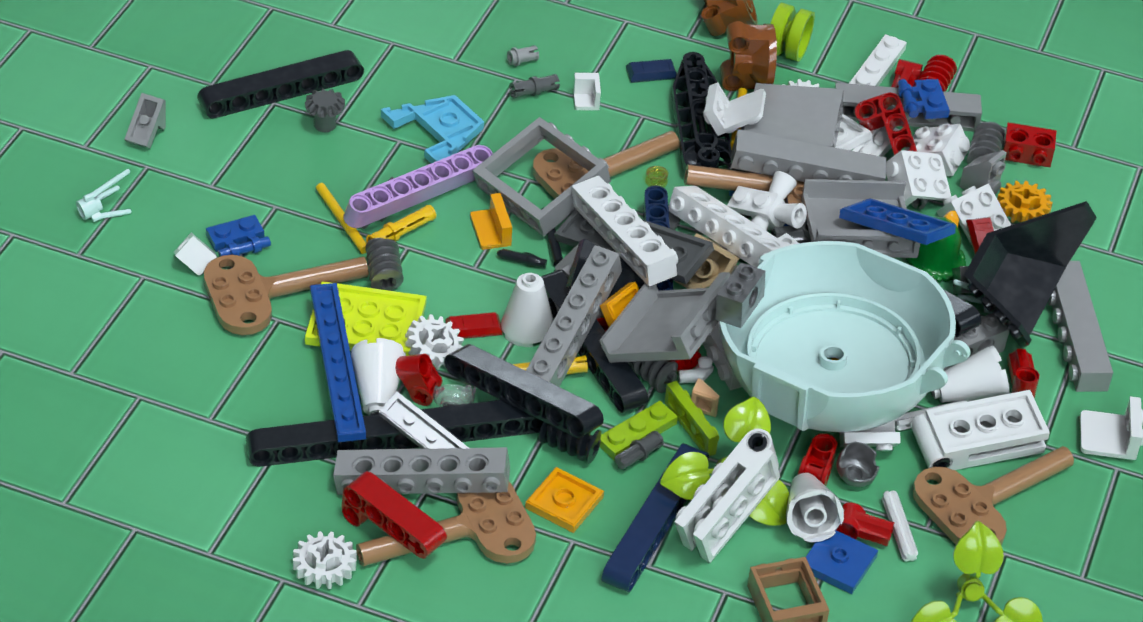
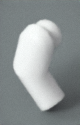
M707 356L700 357L698 359L699 366L695 369L679 370V383H696L698 378L705 381L714 369L712 358Z

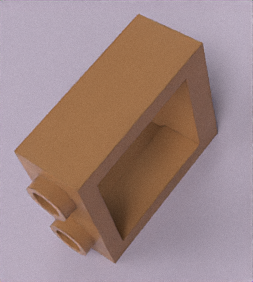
M806 557L790 558L780 562L750 567L747 586L762 622L828 621L830 610ZM798 582L808 605L773 611L764 588Z

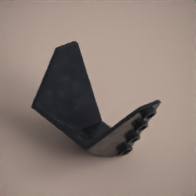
M1087 201L987 233L964 274L970 283L967 288L976 299L980 297V301L989 312L992 311L1003 326L1006 325L1008 327L1009 334L1022 349L1027 347L1032 341L1030 338L1031 332L1064 270L1097 218Z

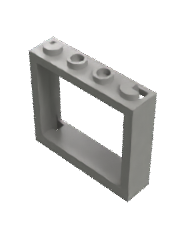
M539 117L472 171L478 188L489 196L490 194L501 193L506 209L542 236H545L575 210L572 187L570 186L541 210L497 177L499 174L545 139L589 171L573 185L598 175L606 183H610L611 179L608 171L609 166L604 159H598L591 154L587 147H581L570 135H564L553 123H548Z

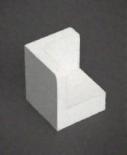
M599 73L574 74L573 95L575 110H599L601 96Z
M192 232L174 251L175 256L197 275H201L207 264L217 257L215 252Z

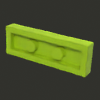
M677 381L668 383L666 386L665 404L678 416V421L699 449L709 453V457L715 455L719 441L717 429L710 425L703 411L696 407L687 390H683Z
M658 401L601 434L600 448L614 460L616 455L630 447L632 441L640 440L652 431H657L661 434L675 426L678 416L665 404Z

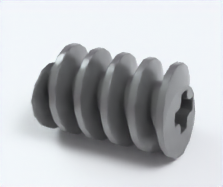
M989 121L983 122L975 128L967 157L968 164L979 156L1001 151L1005 132L999 124Z
M384 238L369 240L366 244L371 287L392 291L401 286L404 276L402 274L403 270L398 244L393 240Z

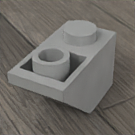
M1001 150L977 157L963 168L959 187L967 190L975 186L978 189L989 183L994 194H997L1001 188L1000 180L1006 167L1004 162L1007 152Z

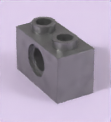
M740 263L717 294L716 320L742 328L764 297L766 271Z

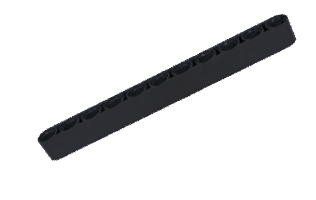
M502 400L420 409L461 442L539 433L544 422ZM378 414L363 416L366 430V439L338 442L334 420L252 430L246 435L250 463L257 467L336 458L338 450L419 448V446Z

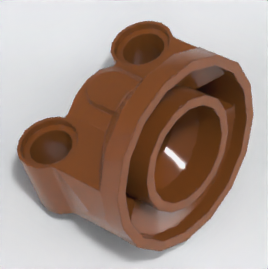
M704 0L707 7L703 9L701 16L712 36L724 34L727 26L732 22L740 21L745 24H758L753 0Z
M740 21L730 23L726 28L730 58L720 65L724 89L736 91L740 88L755 89L756 83L773 84L777 61V40L774 25H751Z

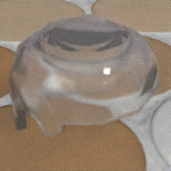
M446 384L438 388L435 386L433 391V399L438 407L474 403L476 387L471 388V385L463 387Z

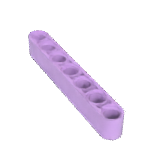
M476 145L354 194L348 202L343 219L348 226L360 228L475 181L472 170L493 153L484 145Z

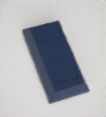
M671 59L630 62L626 65L631 82L675 79L677 76Z

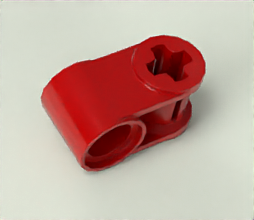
M425 353L400 356L396 361L397 376L403 382L411 399L422 406L430 405L434 400V392L441 387L443 382L430 357Z
M822 433L812 439L808 452L802 460L798 475L810 473L825 486L827 485L837 447V441L833 436Z

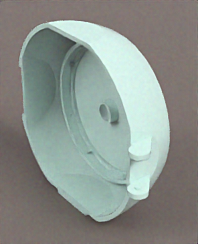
M806 242L782 247L762 255L759 258L757 268L766 271L764 297L742 328L719 321L724 353L732 372L750 397L758 398L765 406L768 414L790 423L802 431L814 429L828 432H851L871 429L889 423L915 407L930 391L944 387L948 381V376L943 369L966 361L971 354L966 343L954 340L956 320L952 304L942 287L928 273L868 247L851 242ZM832 357L838 358L839 360H829L827 358Z

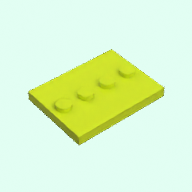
M323 281L321 282V284H329V283H331V282H323ZM337 283L350 351L360 341L367 340V344L376 343V338H384L401 344L403 352L406 353V356L409 355L411 347L405 346L407 340L405 334L412 321H418L419 317L424 315L427 296ZM313 310L305 335V345L320 347Z

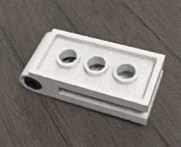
M1030 390L927 409L924 414L915 417L910 424L927 467H946L952 470L1044 453L1046 448L1044 440H1047L1050 434Z
M763 429L749 431L726 460L716 465L707 483L697 488L694 498L688 506L682 507L676 515L674 522L683 545L691 551L697 546L701 558L709 563L712 562L780 478L775 448L771 435Z

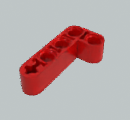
M885 93L864 100L856 106L855 115L860 125L870 131L886 127L894 155L905 147L910 148L908 151L918 152L901 100L897 94ZM890 106H896L892 110H886ZM866 114H872L869 118H863ZM898 126L903 127L899 131H893Z
M369 471L363 472L343 490L342 513L351 525L358 527L369 519L419 558H427L447 540L446 532L439 523Z

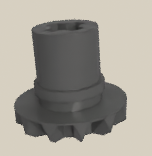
M322 88L321 91L313 90L312 94L306 96L305 108L308 113L314 116V127L316 130L330 132L336 128V116L342 113L345 108V99L342 98L340 92L335 93L333 89L326 91Z

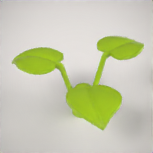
M751 397L728 411L724 418L723 428L726 436L731 441L740 442L749 431L754 429H763L770 434L771 423L768 412L762 402L756 397ZM688 452L676 458L667 467L660 480V484L679 497L692 500L697 488L702 484L705 485L711 478L709 474H712L714 468L708 469V459L704 454ZM727 457L720 458L716 465L723 463ZM778 480L749 517L759 523L770 526L786 524L789 492L785 484Z
M976 521L959 539L954 548V562L963 574L957 580L959 592L956 593L957 599L953 611L950 612L949 606L944 601H932L921 607L911 622H957L954 617L958 615L963 598L970 602L983 599L1000 615L994 622H1043L1038 606L1028 598H1013L1005 604L1004 610H1001L984 593V585L979 579L981 572L985 574L996 573L1002 565L1004 555L996 535L986 525Z

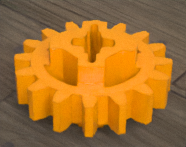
M1015 181L1014 185L1006 183L1005 188H1000L997 200L1006 216L1011 217L1012 223L1016 220L1023 222L1051 212L1053 202L1050 201L1051 195H1045V188L1039 190L1037 189L1038 184L1035 183L1032 186L1029 185L1028 181H1025L1024 184Z

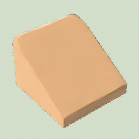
M698 378L692 390L691 400L704 414L716 417L720 396L702 379Z

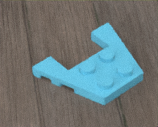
M455 95L425 100V104L418 106L408 103L401 105V109L391 110L390 107L381 109V117L393 129L416 120L440 142L424 150V158L430 163L458 153L484 129V121Z

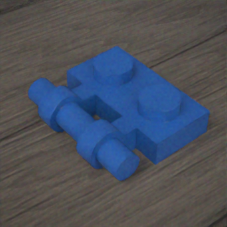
M906 79L898 81V94L904 100L903 108L911 118L917 117L919 113H923L924 119L949 117L950 109L938 79L914 80L913 87L908 84Z
M255 215L206 228V236L215 252H218L219 257L223 255L240 256V254L251 251L257 253L261 252L262 248L271 246L270 238L264 236V230Z

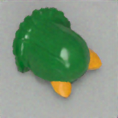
M952 210L944 217L934 218L954 223L956 225L955 234L927 245L920 243L918 257L906 258L911 266L925 271L937 282L953 280L952 268L966 266L964 252L960 250L959 217L956 211Z

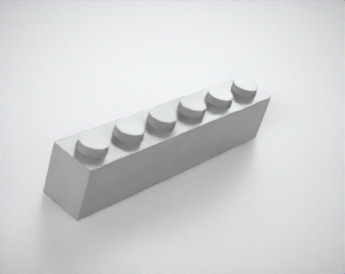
M835 83V89H844L842 114L855 122H858L855 108L860 102L889 92L899 96L898 88ZM943 92L950 109L948 118L924 119L923 113H919L917 117L911 118L905 112L908 124L912 127L927 126L930 128L947 123L950 125L961 124L963 131L974 132L975 128L980 124L982 116L981 95ZM890 106L886 110H892L896 106ZM866 114L863 118H869L872 114Z
M739 129L737 130L732 147L731 168L771 176H774L776 171H781L802 182L805 179L885 181L886 157Z
M1070 261L1048 300V304L1052 305L1053 322L1058 326V340L1060 343H1063L1064 361L1069 364V379L1074 382L1076 392L1108 391L1113 376L1111 363L1080 261Z

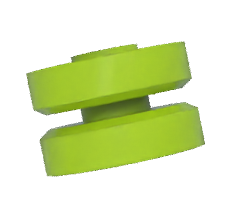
M782 2L778 5L770 23L774 25L776 31L778 56L785 51L786 58L800 62L811 39L815 12L801 8L796 13L795 7Z

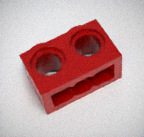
M1008 122L1002 149L1007 152L1005 160L1050 168L1055 151L1057 130Z

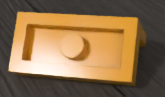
M501 193L490 194V209L470 213V218L482 250L512 245V224Z

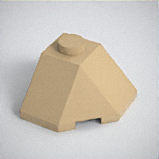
M696 233L695 237L713 242L714 251L687 284L676 282L687 289L709 287L719 273L729 272L731 274L740 258L714 241Z

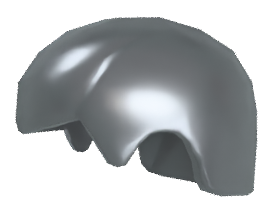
M855 441L846 444L839 454L836 463L840 478L846 484L855 487H864L871 484L880 468L876 465L875 459L877 454L875 450L861 442Z

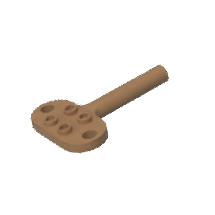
M668 131L604 158L609 166L610 177L677 150L680 146L679 138L675 132ZM557 148L544 150L537 154L533 160V175L535 179L554 199L589 172Z
M687 165L684 184L736 191L738 186L768 192L773 176ZM796 180V187L784 199L786 204L802 203L804 182Z
M223 255L207 264L204 270V283L222 327L234 334L251 335L262 331L269 325L272 319L271 298L310 290V285H319L322 281L343 283L369 276L365 257H358L264 277L258 273L255 265L247 258L238 255ZM226 266L232 267L231 269H228V270L222 269L223 267H226ZM245 320H253L254 322H252V323H244L243 321H245Z
M1062 446L982 486L971 484L955 470L946 467H932L923 470L917 475L913 486V498L918 506L955 544L976 521H980L996 535L1002 545L1007 531L1006 521L993 505L1073 466L1074 458L1071 451ZM926 480H935L939 484L932 485L929 484Z
M510 482L508 484V492L457 493V503L461 514L437 521L447 535V540L444 543L462 538H471L476 541L484 555L495 562L506 564L519 562L533 552L536 543L534 525ZM390 535L356 544L357 556L361 566L412 553ZM509 545H515L519 547V549L511 551L506 549L505 547Z

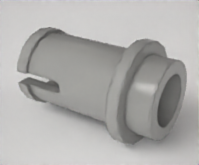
M535 45L520 49L513 47L507 52V60L510 65L519 66L523 62L537 61L539 59V51L534 52L538 50Z

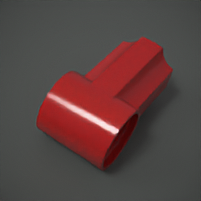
M899 59L891 87L898 88V81L901 79H906L908 84L913 87L914 80H918L922 73L923 65Z
M1016 349L1014 352L1009 353L1007 358L1012 380L1011 393L1030 390L1035 398L1040 374L1034 368L1032 355L1026 349Z
M848 502L842 505L844 520L836 531L853 539L859 537L888 546L895 522L866 514L864 508L856 503Z

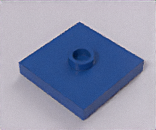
M835 530L836 533L832 537L816 542L807 554L806 559L814 577L853 594L877 558L878 550Z

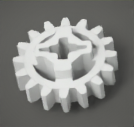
M430 314L427 320L420 316L418 321H412L405 334L407 338L405 346L411 347L409 355L427 354L432 364L439 370L442 364L445 366L444 360L448 354L463 347L464 338L457 337L460 330H453L451 328L453 324L451 321L446 324L443 322V317L440 316L438 320H435L433 315Z
M320 531L318 532V537L314 538L309 534L307 535V542L299 541L298 549L293 550V570H296L297 578L305 577V585L315 582L316 589H319L322 584H326L327 588L331 589L334 582L341 586L343 585V577L351 579L352 571H356L357 552L353 550V543L351 541L345 543V536L343 535L334 538V532H330L328 536H323V533Z

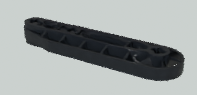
M688 52L683 56L672 89V101L684 173L687 165L712 168L724 165L730 167L732 160L729 133L718 136L711 124H707L708 133L705 129L703 111L705 110L708 89L710 85L718 81L706 65L703 55L697 52ZM676 89L683 92L676 94ZM678 105L683 106L685 108L678 109ZM696 120L699 124V134L697 132ZM680 121L686 122L688 124L681 125ZM683 137L690 140L683 142ZM724 137V138H725V141H724V140H720V139H718V138Z

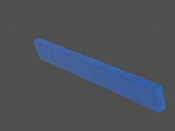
M337 283L310 285V294L338 442L366 439V430Z

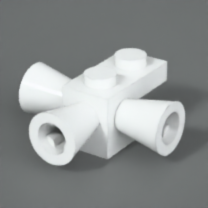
M781 171L774 173L768 192L738 186L727 204L728 207L739 214L751 216L753 218L751 222L765 231L771 230L774 227H783L785 223L798 229L803 226L807 216L806 206L803 203L786 204L784 202L787 195L796 187L797 182L793 177Z

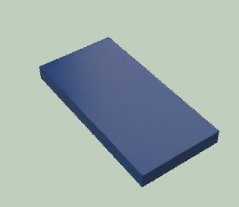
M871 198L840 209L839 215L841 219L924 245L953 235L956 230L954 223Z

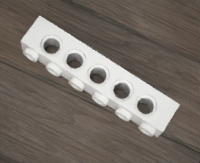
M598 175L571 186L575 209L619 253L622 259L649 287L677 276L676 264L678 263V257L676 252L664 243L660 235H656L651 230L649 224L638 216L635 209H631L626 204L622 196H618L613 191L609 183H606Z
M674 187L668 206L669 211L751 266L757 268L759 258L762 255L789 246L699 187Z

